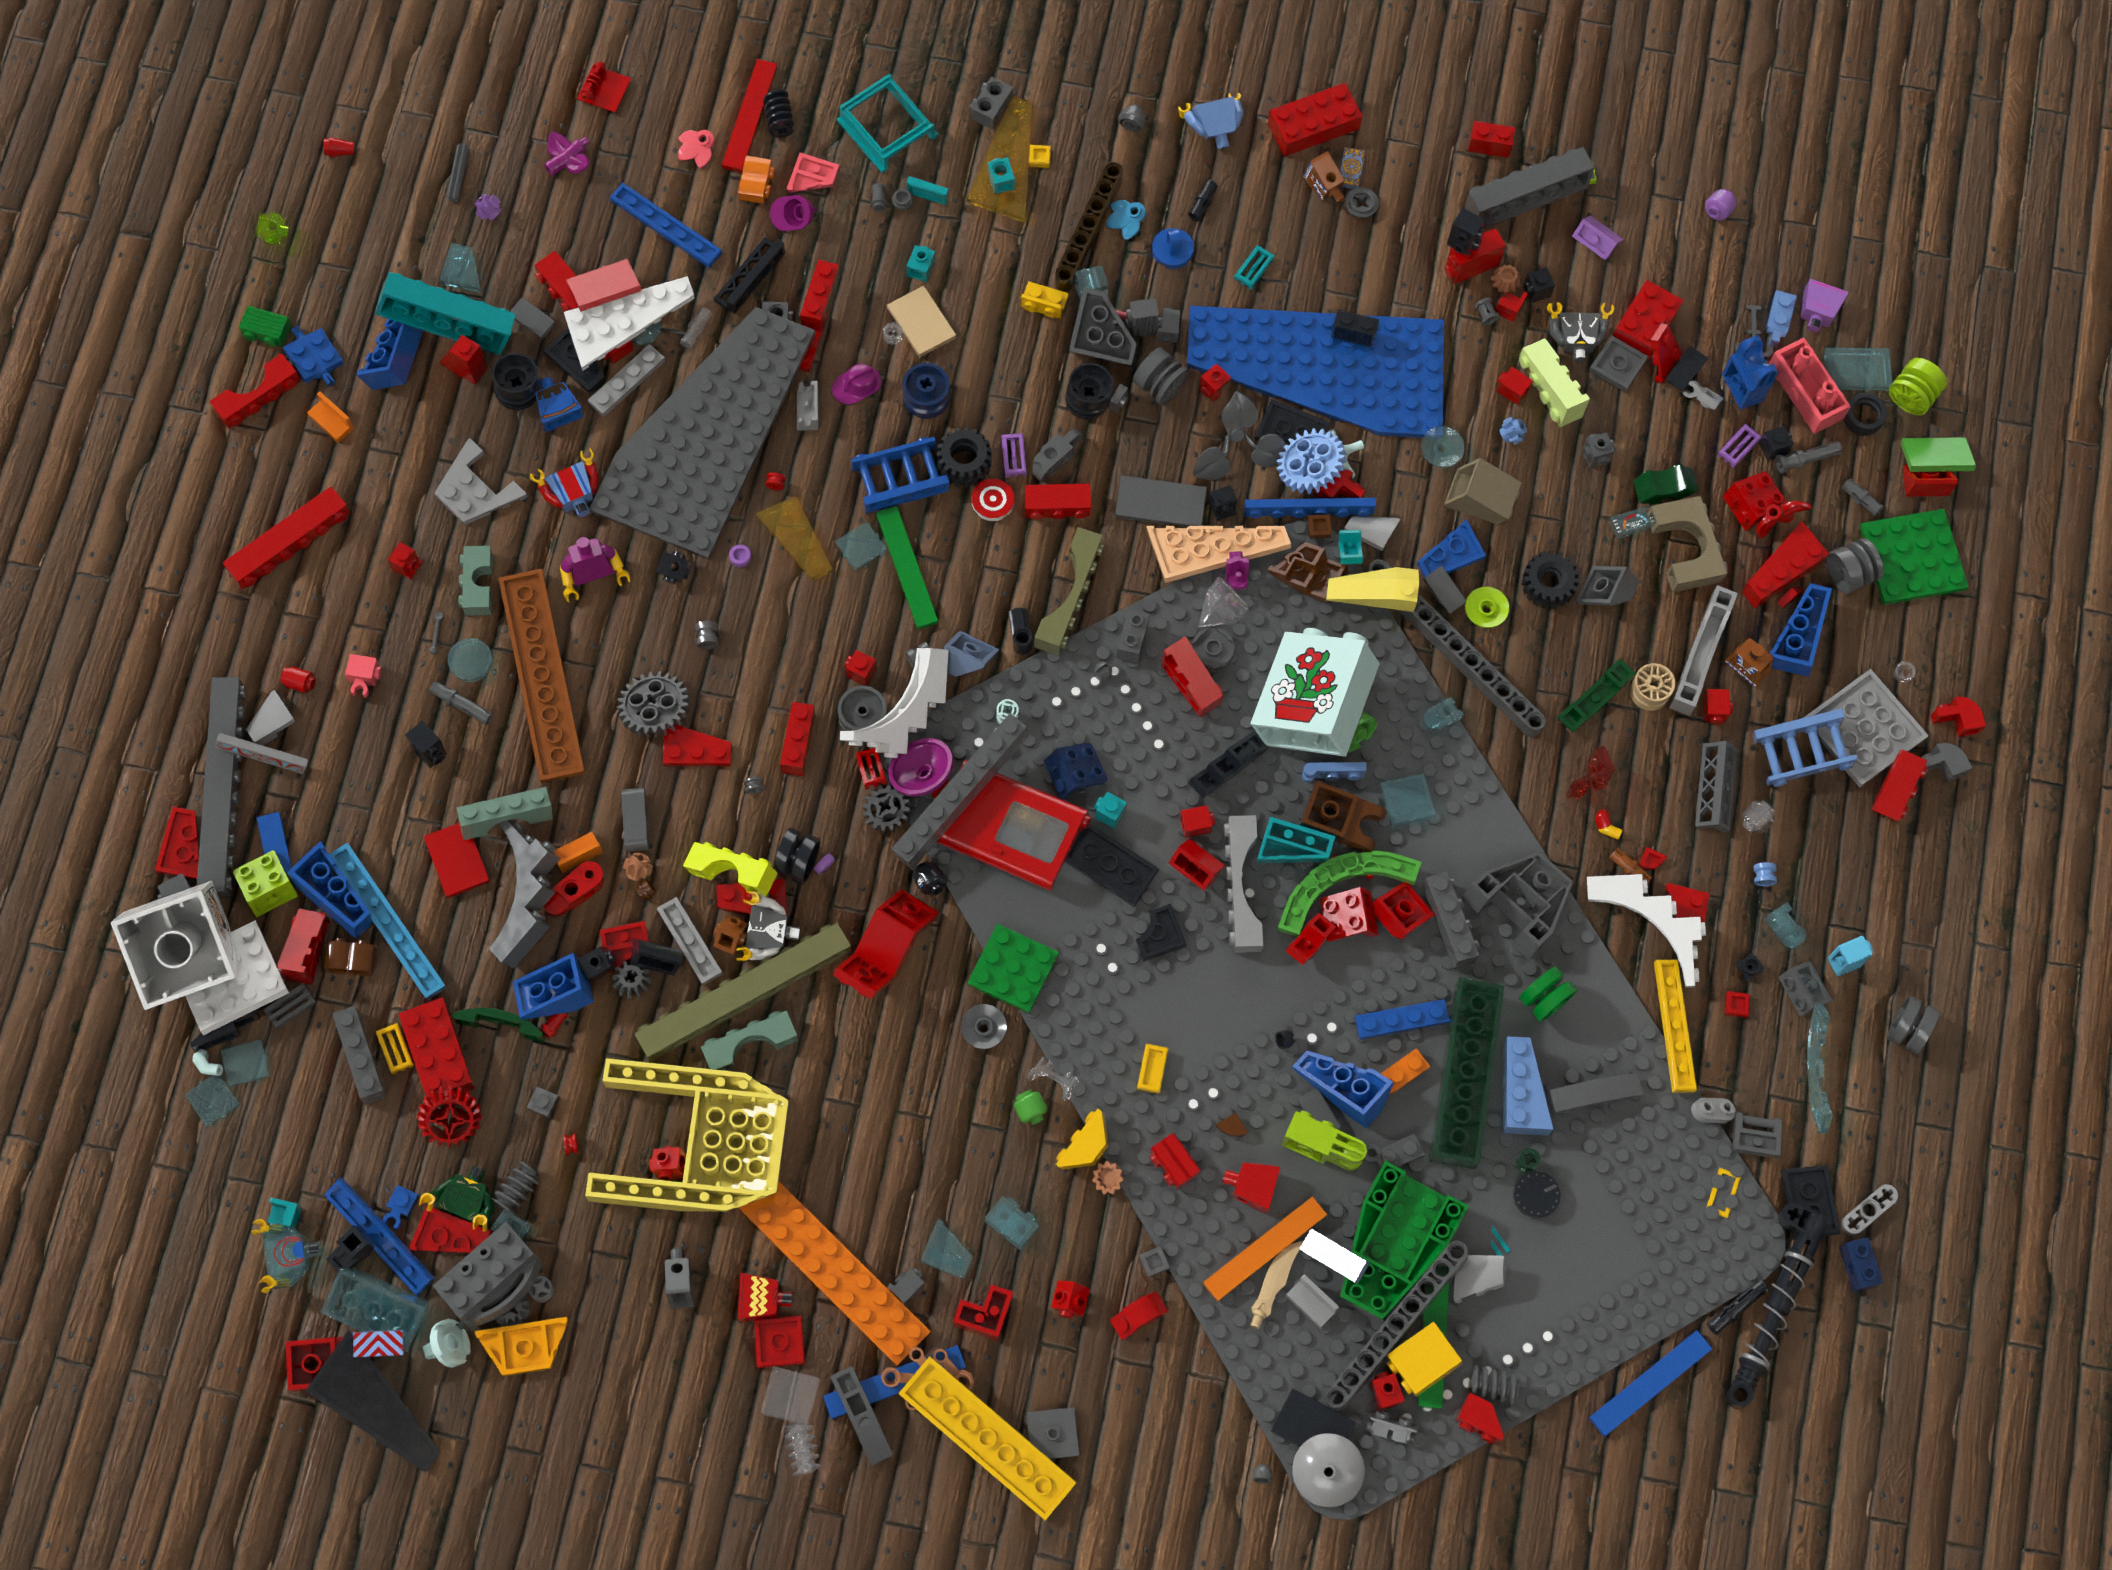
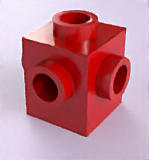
M665 1146L660 1149H654L653 1157L649 1161L650 1171L653 1172L658 1180L672 1181L683 1179L686 1155L680 1147Z
M1058 1281L1051 1308L1059 1311V1316L1073 1319V1316L1083 1317L1090 1289L1076 1282Z

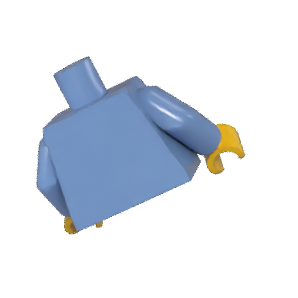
M1237 93L1236 98L1228 94V98L1195 105L1192 108L1193 112L1191 111L1190 104L1187 103V110H1182L1178 107L1179 116L1185 119L1189 126L1199 136H1203L1205 140L1215 138L1218 149L1229 147L1227 135L1233 134L1236 131L1244 114L1240 102L1241 94Z

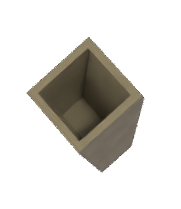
M1478 458L1457 468L1444 506L1494 524H1499L1511 518L1513 514L1512 508L1520 495L1519 488L1522 482L1485 460Z

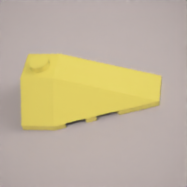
M1394 567L1330 578L1328 580L1326 601L1414 612L1418 598L1419 572L1415 569Z

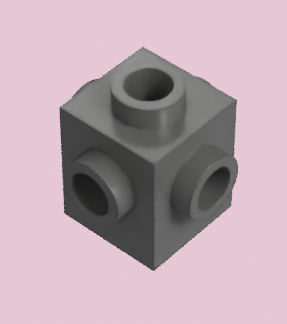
M1594 433L1590 435L1582 448L1583 456L1590 468L1609 463L1615 452L1614 441L1609 439L1607 433Z

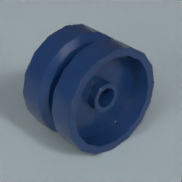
M921 363L910 368L904 375L902 383L903 400L905 407L911 414L919 418L929 419L937 417L945 411L950 400V382L948 375L941 367L936 364Z

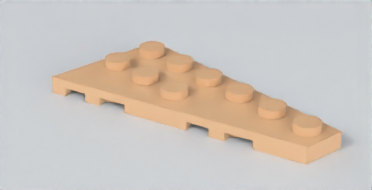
M1146 526L1165 583L1225 567L1226 559H1229V552L1242 551L1243 558L1248 557L1251 560L1291 548V542L1285 526H1258L1257 528H1243V526H1235V528H1223V526H1188V528L1166 526V528H1154V526Z

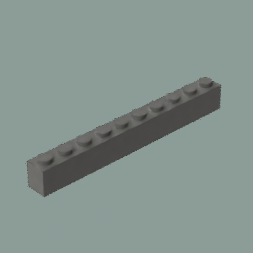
M212 677L197 886L212 881L219 898H229L230 891L233 890L234 886L231 869L235 867V857L232 855L233 847H236L237 843L234 826L238 824V814L235 812L236 804H239L240 799L237 783L241 781V771L238 769V764L242 761V756L214 748L219 733L239 739L244 738L241 720L245 719L243 698L247 696V688L239 677Z

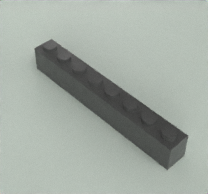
M1011 713L1008 714L894 845L892 851L899 860L913 870L1027 739L1030 735L1027 726Z

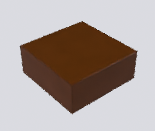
M1330 514L1308 515L1309 539L1331 538Z

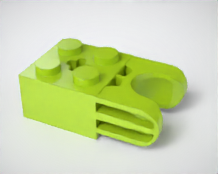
M1306 1111L1295 1112L1281 1146L1323 1165L1325 1161H1328L1349 1171H1354L1360 1167L1367 1153V1148L1363 1141L1335 1129V1125L1325 1120L1320 1122L1313 1119L1314 1116Z

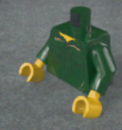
M475 1166L472 1167L468 1177L456 1174L454 1178H448L436 1186L430 1193L421 1195L419 1206L423 1203H428L427 1211H431L434 1203H436L435 1207L438 1210L473 1223L474 1230L476 1226L482 1225L483 1232L487 1231V1223L494 1212L492 1194L486 1185L481 1184L485 1171Z

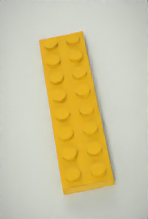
M931 1356L928 1357L898 1393L1044 1520L1050 1516L1077 1483Z

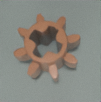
M634 853L630 855L629 859H625L623 868L626 869L625 873L628 878L634 881H642L646 879L647 875H651L653 866L650 865L651 861L648 856L642 853Z

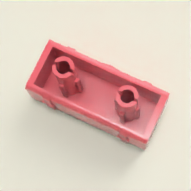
M1805 338L1773 354L1768 365L1774 363L1778 370L1776 380L1780 382L1813 434L1844 419L1851 406Z

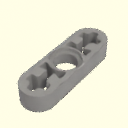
M1888 1184L1879 1187L1841 1220L1840 1226L1842 1231L1848 1236H1855L1897 1201V1190ZM1883 1192H1889L1891 1194L1889 1199L1879 1204L1877 1200L1883 1196ZM1865 1204H1870L1875 1208L1874 1216H1867L1864 1213L1863 1207ZM1859 1216L1862 1220L1855 1225L1856 1229H1850L1848 1227L1849 1221H1853Z

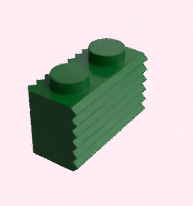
M247 306L239 324V329L242 336L249 341L259 340L270 347H283L292 324L287 316Z

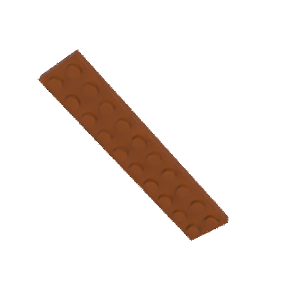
M537 569L500 577L499 583L540 782L545 783L585 774L543 570Z

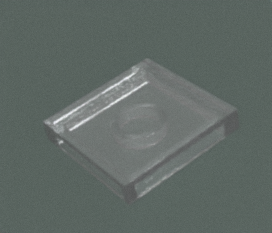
M773 1366L760 1413L807 1426L820 1378Z

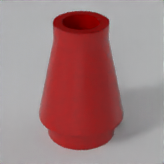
M330 136L329 138H324V155L329 156V158L354 155V142Z

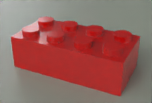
M1342 83L1269 110L1267 123L1284 157L1359 130L1363 116L1346 83Z
M443 997L398 1013L426 1097L431 1098L430 1092L432 1090L438 1094L440 1086L443 1087L444 1091H448V1086L450 1085L453 1087V1091H456L460 1086L462 1093L475 1089L448 1006Z

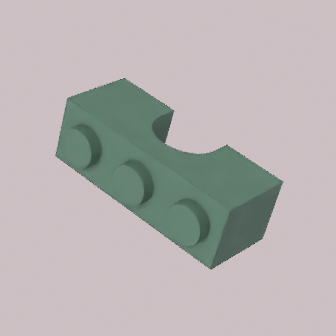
M464 546V554H460V567H463V574L459 575L460 588H463L462 595H459V608L463 609L465 616L492 615V592L490 587H481L475 584L480 576L493 575V552L491 546Z

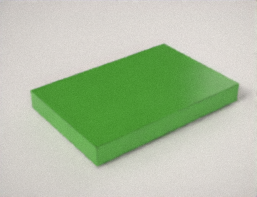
M1966 437L1902 438L1901 447L1910 472L1975 470L1976 464Z

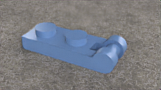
M1366 762L1307 763L1303 768L1301 777L1307 783L1312 782L1314 778H1325L1327 781L1347 778L1350 781H1357L1364 778L1366 774Z

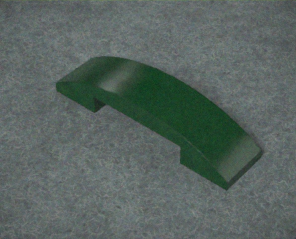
M1621 658L1618 659L1579 699L1571 703L1557 718L1574 733L1601 710L1636 673Z
M471 1008L452 1014V1019L456 1024L478 1028L480 1020L520 1028L519 1034L524 1039L545 1042L543 1033L535 1025L526 1019L522 1020L520 1016L508 1011L494 1008Z

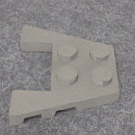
M471 438L467 440L435 491V496L464 525L485 517L496 509L506 508L510 506V503L519 499L522 501L528 497L527 493L514 481L496 495L469 469L474 462L484 455L483 450Z

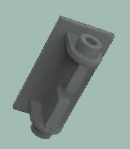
M1381 1410L1376 1412L1370 1411V1420H1373V1422L1368 1421L1366 1427L1370 1434L1387 1438L1388 1431L1392 1430L1391 1440L1408 1444V1442L1413 1443L1415 1434L1411 1433V1431L1417 1433V1424H1414L1413 1420L1406 1417L1393 1418L1390 1417L1389 1413Z

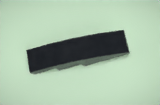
M1254 730L1227 748L1224 754L1210 762L1204 770L1193 776L1188 783L1204 799L1252 763L1270 746H1266Z
M278 999L205 1035L200 1033L190 1043L191 1048L195 1052L200 1049L206 1050L240 1037L241 1034L238 1028L260 1020L258 1011L268 1007Z

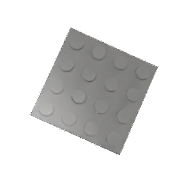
M1871 669L1804 717L1843 709L1845 717L1840 722L1839 730L1847 756H1857V761L1855 764H1852L1853 767L1845 771L1859 787H1862L1893 764L1900 749L1909 752L1929 736ZM1827 726L1818 728L1817 735L1819 741L1836 760L1839 759L1830 728L1828 729Z

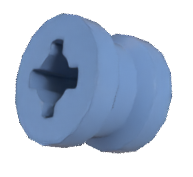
M1758 863L1753 866V870L1756 873L1754 878L1755 885L1772 886L1777 884V878L1774 875V872L1777 870L1776 864Z

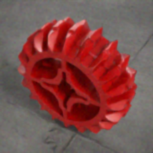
M451 1085L448 1086V1091H444L443 1087L440 1086L438 1094L432 1090L430 1092L431 1098L426 1096L423 1098L424 1104L419 1105L420 1112L417 1114V1119L420 1121L418 1122V1127L423 1129L422 1135L424 1137L429 1136L430 1143L437 1140V1145L440 1147L445 1142L449 1148L451 1143L455 1142V1145L459 1147L460 1140L467 1143L469 1141L468 1135L474 1137L476 1134L474 1129L480 1128V1122L478 1121L482 1119V1115L479 1113L481 1107L479 1104H476V1097L470 1098L469 1091L462 1094L460 1086L456 1091H453ZM446 1103L444 1107L435 1109L439 1105ZM454 1103L463 1106L467 1111L456 1108ZM449 1109H451L452 1115L450 1118V1124H448L447 1115H449ZM432 1122L444 1126L445 1130L436 1127ZM462 1125L460 1128L453 1130L455 1126Z

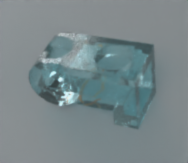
M1787 902L1770 913L1765 918V921L1786 947L1795 949L1805 941L1806 932L1789 915L1793 909Z

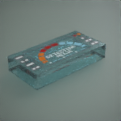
M1651 506L1610 517L1609 523L1616 539L1651 529L1656 524L1654 516H1648Z

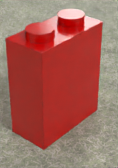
M1496 228L1483 234L1481 245L1477 251L1473 250L1470 256L1459 254L1451 247L1445 266V273L1449 279H1452L1454 284L1500 265L1506 245Z

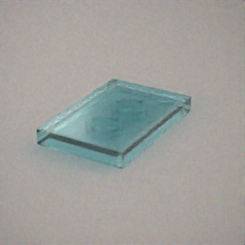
M1825 348V369L1839 389L1889 390L1892 384L1889 348Z

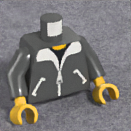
M1557 302L1556 311L1552 310V303H1549L1547 310L1551 313L1549 318L1550 335L1561 346L1564 353H1573L1574 362H1585L1586 353H1593L1594 348L1599 346L1607 335L1610 322L1608 317L1614 312L1613 304L1609 312H1604L1605 303H1603L1600 307L1603 315L1600 317V313H1560L1562 311L1561 303Z

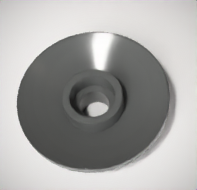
M988 1004L973 1006L964 1014L961 1021L963 1038L969 1045L977 1049H990L997 1046L1004 1039L1007 1030V1023L1003 1013L998 1008ZM985 1025L988 1027V1030L981 1032L979 1028Z

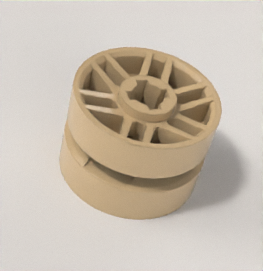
M1657 663L1647 664L1639 669L1630 685V696L1638 707L1649 711L1658 710L1668 702L1675 689V678L1667 667Z

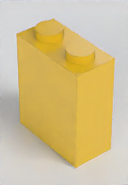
M1432 1322L1387 1354L1389 1361L1386 1363L1393 1374L1398 1373L1403 1379L1401 1385L1408 1395L1413 1393L1417 1397L1461 1366L1462 1360L1437 1325Z

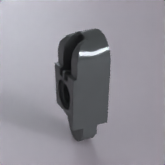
M1076 428L1070 430L1064 437L1056 434L1041 448L1034 458L1033 475L1042 483L1050 479L1077 453L1073 448L1082 438V434Z

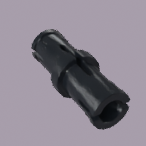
M1206 180L1200 194L1196 195V202L1188 214L1192 220L1200 221L1206 208L1211 205V198L1218 188L1216 182Z

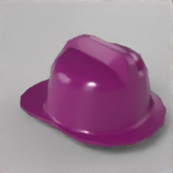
M800 195L778 198L773 202L770 209V218L774 226L781 231L798 230L811 223L817 209L813 208L812 203L808 199Z
M856 364L849 371L835 379L832 385L833 396L842 404L857 403L878 391L881 386L880 374L873 367L866 364Z

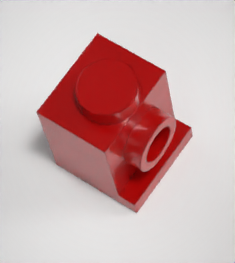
M399 542L388 558L392 570L410 580L423 563L422 560L418 559L414 549Z

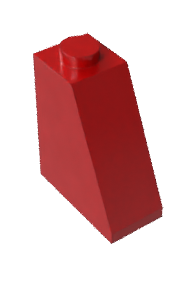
M463 335L452 345L439 362L442 366L476 385L487 370L480 345Z

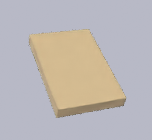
M924 286L887 304L888 311L919 358L956 339V334Z

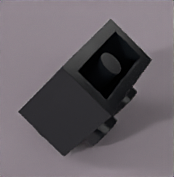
M1462 208L1452 224L1447 245L1459 254L1470 256L1473 250L1477 251L1481 245V238L1486 230L1483 228L1485 219Z

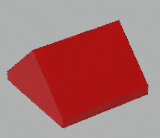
M1903 465L1906 497L1949 496L1958 484V479L1951 471L1910 472L1908 465Z

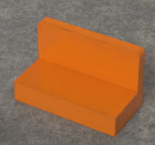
M319 391L317 393L319 402L307 414L339 443L354 427L350 418Z
M593 832L554 851L561 858L557 864L562 874L603 854Z

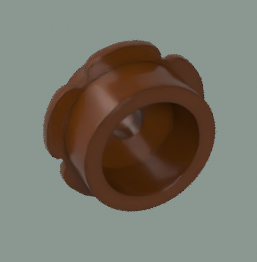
M647 879L642 882L638 881V888L636 889L638 894L644 900L646 898L652 900V896L657 893L653 885Z

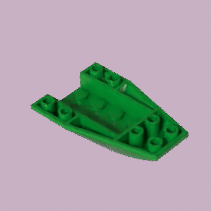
M1387 1161L1383 1163L1363 1201L1351 1250L1353 1254L1369 1262V1265L1358 1284L1347 1277L1344 1278L1340 1295L1341 1298L1382 1320L1449 1245L1469 1207L1450 1195L1445 1197L1406 1176V1171Z

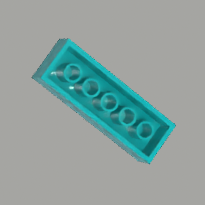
M391 272L388 273L380 292L375 315L457 341L463 335L480 345L482 350L501 355L511 335L516 315L507 309L497 308L488 305L486 302L476 301L467 298L465 295L455 294L446 291L444 288L434 287L425 284L423 281L412 280L404 277L402 274Z

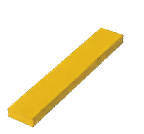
M1656 960L1654 968L1672 1093H1693L1697 1090L1679 963L1678 960Z

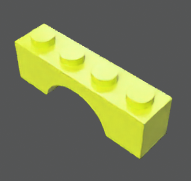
M694 842L683 864L693 876L710 881L723 871L738 870V882L747 891H754L764 897L767 896L778 874L771 867L772 863L766 859L760 858L755 860L748 854L741 853L738 855L724 847L722 850L717 849L714 845L704 842V844Z

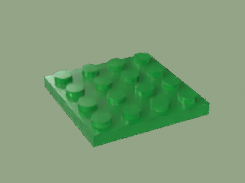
M1945 509L1860 524L1859 528L1862 538L1868 539L1875 546L1883 563V577L1876 581L1883 605L1961 592L1968 589L1967 580Z

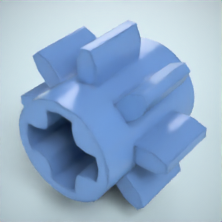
M1513 417L1503 421L1504 424L1500 429L1503 440L1506 443L1513 442L1514 445L1524 440L1523 437H1525L1524 434L1527 433L1524 422L1521 419H1513Z

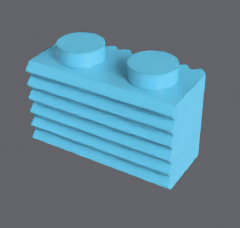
M1860 936L1839 945L1830 954L1828 961L1836 976L1840 977L1845 973L1848 974L1850 971L1852 972L1860 968L1872 956L1873 948L1868 940Z

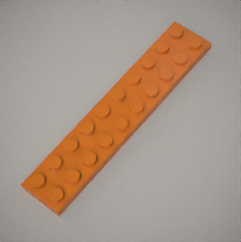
M779 1181L776 1194L738 1207L897 1367L909 1356L910 1349L918 1347L931 1333Z

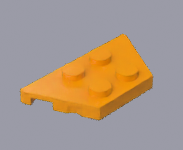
M562 1317L475 1331V1335L503 1377L548 1370L552 1368L568 1324V1318Z

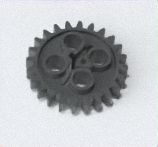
M661 671L656 676L649 672L647 678L640 674L641 680L638 681L633 678V685L626 684L628 691L620 692L622 698H618L619 706H617L619 717L624 727H629L631 733L636 731L639 737L644 732L647 738L650 737L651 733H654L655 737L658 738L659 732H663L666 736L667 729L670 728L672 731H675V724L682 725L680 718H687L685 711H690L688 705L690 699L687 688L684 687L682 681H678L676 676L671 679L669 673L662 677Z

